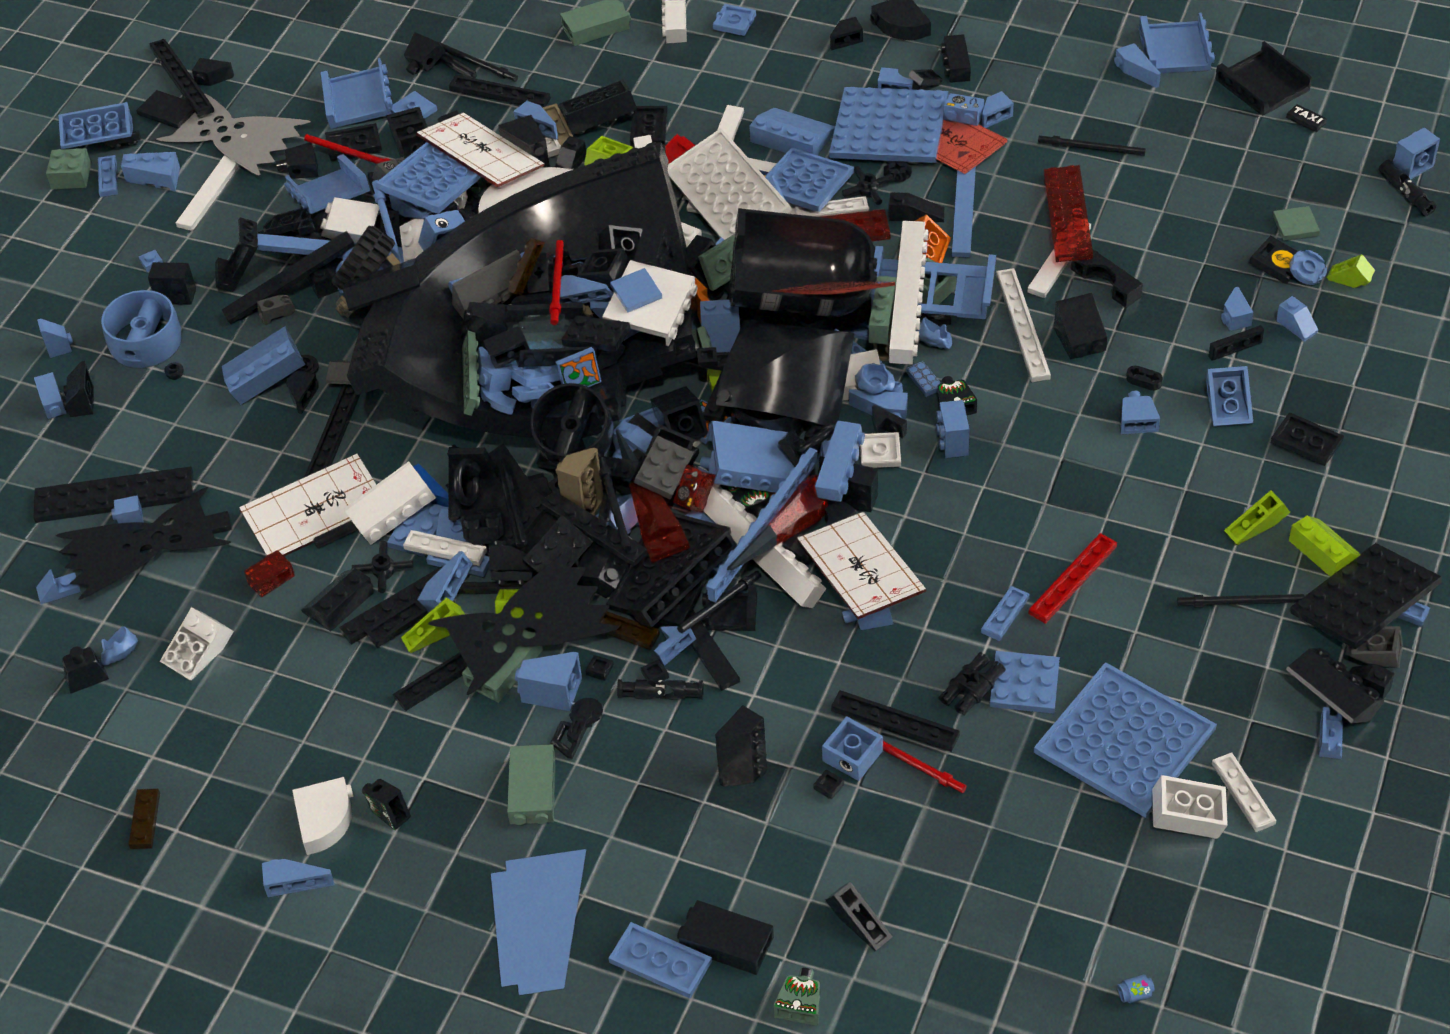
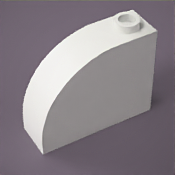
M344 777L292 790L307 855L323 851L338 842L346 833L352 818L350 798L353 797L351 785H346Z

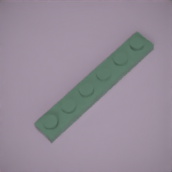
M468 331L462 345L464 414L472 416L474 408L477 409L480 402V397H477L480 386L477 385L479 380V374H477L479 363H476L478 359V352H476L478 341H476L475 332Z

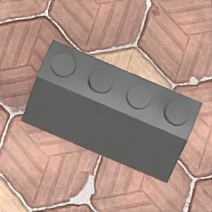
M518 250L452 284V305L463 320L464 311L468 309L469 302L497 304L508 300L515 294L508 291L509 281L517 270V263L521 259Z

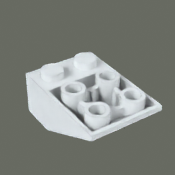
M191 607L160 662L187 679L192 680L224 649L234 631L205 613Z

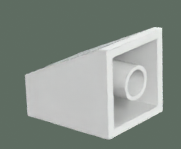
M334 197L332 203L328 202L325 213H328L326 219L323 218L320 228L323 231L321 236L334 239L347 231L354 243H357L366 228L374 226L379 206L377 204Z

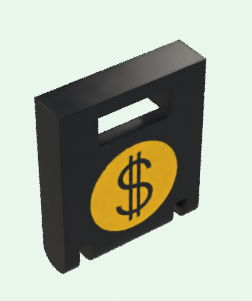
M1270 235L1251 256L1249 263L1279 281L1288 284L1290 279L1292 280L1294 277L1290 271V260L1298 251ZM1267 249L1269 254L1265 257L1262 253Z

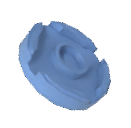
M1305 250V252L1298 251L1290 260L1291 273L1298 281L1304 284H1318L1327 273V266L1325 267L1323 258L1311 250Z

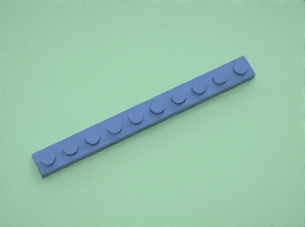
M809 448L805 454L801 455L799 463L790 470L788 478L781 482L779 490L770 497L768 505L761 509L757 520L750 524L748 532L739 539L737 547L730 551L726 562L719 566L717 574L708 581L706 586L708 600L716 603L743 564L733 570H727V567L756 539L766 526L771 527L814 469L817 464V450Z

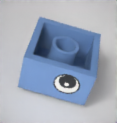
M458 210L446 211L425 217L418 241L423 251L441 237L465 222Z
M846 716L822 745V761L859 781L883 752V736Z

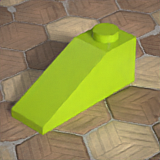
M1270 490L1224 531L1239 545L1274 527L1290 511Z
M446 597L406 632L401 639L408 651L413 653L450 635L447 628L428 625L429 622L444 617L464 615L465 613L458 604Z

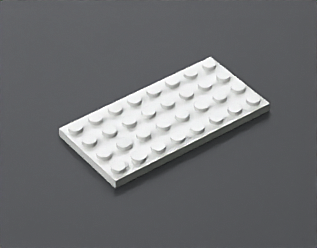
M722 128L668 164L670 179L716 234L724 240L735 234L738 208L778 213H789L792 211L786 200Z

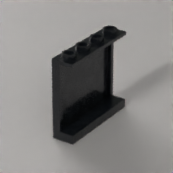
M1263 41L1261 51L1228 68L1223 63L1219 64L1216 68L1215 80L1263 116L1310 91L1312 77Z

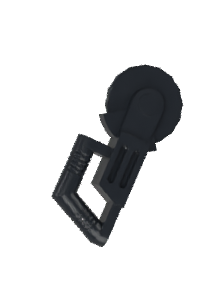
M587 697L575 702L569 714L572 723L561 721L550 744H553L567 758L573 759L586 729L592 727V723L597 722L603 714L602 704L596 699ZM566 730H568L567 739L572 743L571 748H568L561 742Z

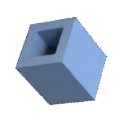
M138 495L114 500V508L111 509L113 520H117L118 523L143 522L142 507Z

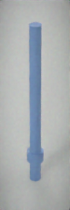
M378 180L372 182L375 192L374 199L378 203L386 234L395 242L391 252L402 263L385 204L386 197L384 192L376 189V182Z

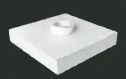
M899 432L865 434L864 443L860 445L861 465L873 468L900 467Z

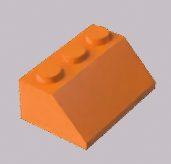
M924 215L916 220L925 222V229H928V241H924L927 242V253L923 254H926L927 258L937 263H942L951 237L928 215Z

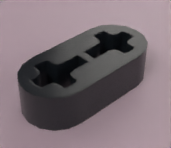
M1135 365L1129 367L1126 374V380L1132 385L1153 391L1160 389L1162 386L1163 377L1159 372Z

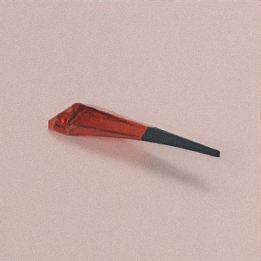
M616 429L622 459L638 461L619 430ZM628 482L643 542L651 562L653 563L689 549L690 546L683 529L663 497L634 482Z
M811 475L798 485L777 515L727 567V570L739 567L821 520L825 515V508L829 504L827 499L817 497L815 485L818 475Z

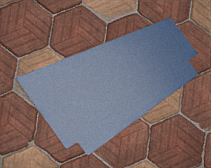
M586 849L506 861V871L491 873L502 987L518 985L519 995L564 989Z

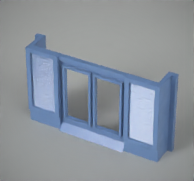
M876 246L874 258H877V267L874 271L877 272V277H897L899 260L883 259V246ZM989 254L987 266L926 262L925 266L922 265V267H925V274H931L927 304H918L921 305V313L986 319L987 306H990L996 255ZM937 275L957 276L953 306L933 304ZM874 288V289H871V292H870V294H869V296H868V297H871V310H872V304H873V299H874L875 288Z

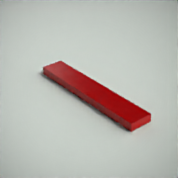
M1099 533L1031 606L1028 614L1046 624L1117 547V542Z

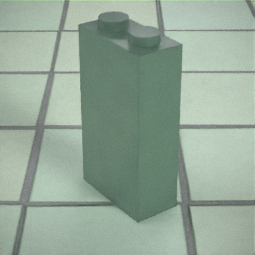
M602 0L560 14L562 28L573 46L630 29V13L625 11L623 3L619 0Z
M506 624L502 628V633L505 635H512L515 632V627L512 624ZM526 630L522 632L523 636L527 639L535 636L533 632L530 633ZM498 641L494 644L493 648L496 652L501 653L506 650L507 645L503 641ZM517 646L508 661L476 691L499 703L517 682L515 681V673L517 668L521 667L523 660L537 658L543 651L542 646ZM467 667L462 672L465 686L470 687L474 677Z
M553 744L510 746L507 809L510 824L523 825L526 823L545 824L554 822L556 756Z

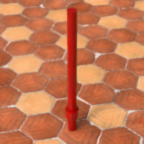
M308 134L304 137V141L375 164L392 160L370 155Z
M562 240L556 241L552 303L549 307V313L551 314L550 323L552 325L558 324L559 314L561 313L560 290L564 247Z
M883 741V751L939 780L941 785L945 787L950 786L961 793L965 792L967 786L953 779V775L945 771L942 773Z

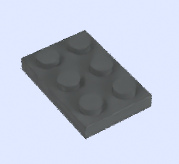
M657 436L634 483L671 499L694 452Z

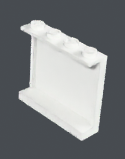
M630 260L622 277L645 268L662 293V299L627 313L614 292L602 319L630 322L631 329L666 338V346H669L671 340L676 338L678 326L683 323L685 311H688L690 308L692 296L695 297L698 287L695 285V277Z

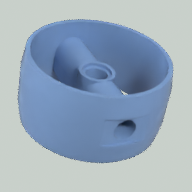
M139 290L126 293L113 300L102 314V332L107 347L114 359L125 366L145 368L160 364L170 358L180 346L182 335L176 310L171 301L159 292ZM160 319L168 321L160 331L154 334ZM128 324L131 325V330L126 340L115 337L122 328Z

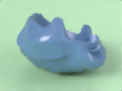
M926 317L922 319L920 330H916L919 331V340L930 347L950 349L952 338L950 333L947 332L946 324L939 327Z
M875 363L865 364L855 375L858 387L871 394L892 391L895 386L894 376L886 369L883 363L880 365Z
M122 626L108 641L102 639V664L109 665L126 658L131 651H134L137 645L136 635Z

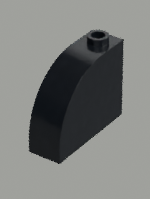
M887 0L871 6L870 19L884 34L901 40H917L931 36V21L913 0Z

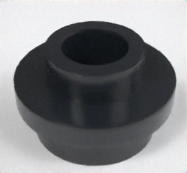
M174 362L168 364L164 372L169 379L177 380L182 377L184 368L182 364Z

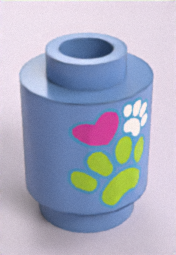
M1145 974L1123 980L1121 984L1117 985L1118 993L1123 1003H1133L1152 997V992L1155 991L1152 979L1147 978Z

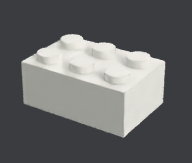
M1161 775L1152 788L1153 827L1218 839L1228 826L1226 787Z

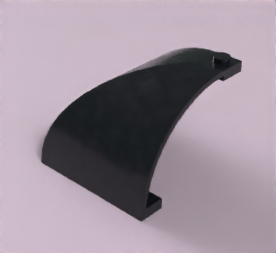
M764 322L751 325L738 337L730 350L722 371L716 405L771 413L826 427L829 425L836 426L837 421H839L855 333Z

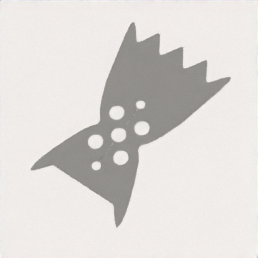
M205 94L214 107L213 113L200 117L194 113L172 135L160 137L156 140L164 142H202L212 140L226 157L248 171L260 175L257 164L275 162L269 152L287 149L282 139L300 136L294 129V126L310 123V121L266 116L234 119L220 103ZM217 116L224 117L222 122L215 123L213 121ZM204 121V124L198 125V122ZM238 122L245 124L240 129H235L234 125ZM220 126H227L228 128L225 132H217ZM203 130L211 131L207 136L200 135V132ZM242 134H247L245 138L241 137ZM231 136L229 142H221L222 137Z

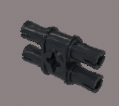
M979 652L972 662L964 665L958 675L950 680V685L938 698L944 705L949 706L959 694H964V697L954 708L958 713L965 716L975 703H980L982 697L990 689L994 688L995 681L1006 671V668L1002 663L995 661L986 673H980L981 669L989 663L990 659L987 655Z

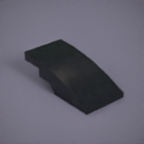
M420 106L386 115L400 157L406 159L428 141L427 138L417 133L428 128Z

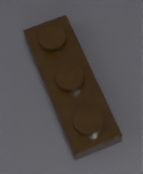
M531 237L526 243L525 252L517 263L515 275L509 281L508 291L518 295L523 294L545 242Z
M608 611L605 612L599 621L602 624L619 627L614 631L604 634L651 650L660 635L659 629L640 625L636 621Z
M158 788L137 789L129 838L130 849L153 848L160 799Z

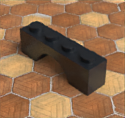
M1087 246L1072 256L1071 270L1084 279L1096 277L1109 281L1113 285L1112 299L1123 307L1127 308L1142 297L1143 283L1115 265L1111 260L1099 254L1098 251Z
M843 500L841 502L833 501L825 508L826 526L856 515V509ZM796 532L783 543V547L793 552L798 562L809 565L814 559L798 540V537L806 534Z

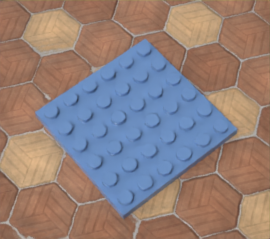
M845 87L831 142L829 158L936 163L944 122V104L948 99V91Z
M1105 662L1036 744L1033 753L1146 818L1153 809L1152 788L1160 776L1178 778L1216 730L1217 724Z

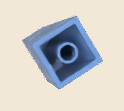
M729 300L700 301L701 326L706 328L712 347H716L717 352H730L740 331L739 307L730 306Z
M578 652L523 660L521 667L517 668L515 673V681L518 682L517 692L520 693L522 703L566 711L571 710L582 679Z

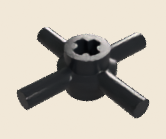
M856 166L854 172L860 180L856 186L843 189V196L860 192L861 196H866V198L872 197L876 205H880L882 199L876 191L880 185L894 181L893 175L890 174L876 179L873 174H864L862 169Z
M387 541L379 542V554L372 558L370 564L352 565V569L356 568L361 572H372L378 578V592L380 593L386 591V579L393 575L394 570L414 567L413 560L394 562L387 555Z

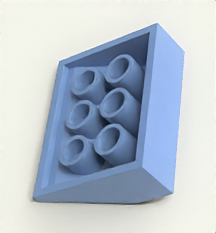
M127 102L58 115L61 149L132 136L133 122Z
M772 108L757 115L751 123L750 142L787 153L791 148H796L818 155L834 134L835 126L778 108Z
M285 326L224 364L222 371L229 392L242 405L301 368L305 363Z

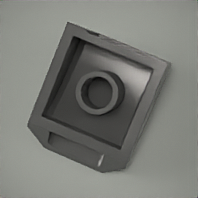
M1385 626L1357 649L1347 645L1345 655L1367 664L1400 668L1403 651L1401 627Z

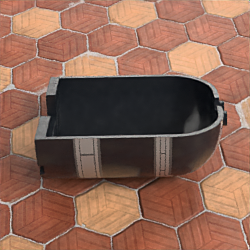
M738 208L730 273V306L840 317L854 312L863 305L871 289L839 294L785 293L826 286H873V283L877 281V272L874 271L877 267V258H874L873 242L863 229L851 222L840 219Z

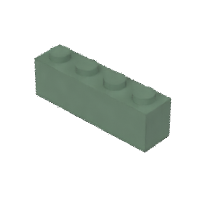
M877 277L876 285L895 286L875 288L869 321V343L888 344L897 277Z

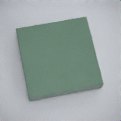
M1309 206L1273 211V218L1283 241L1319 236L1320 230Z

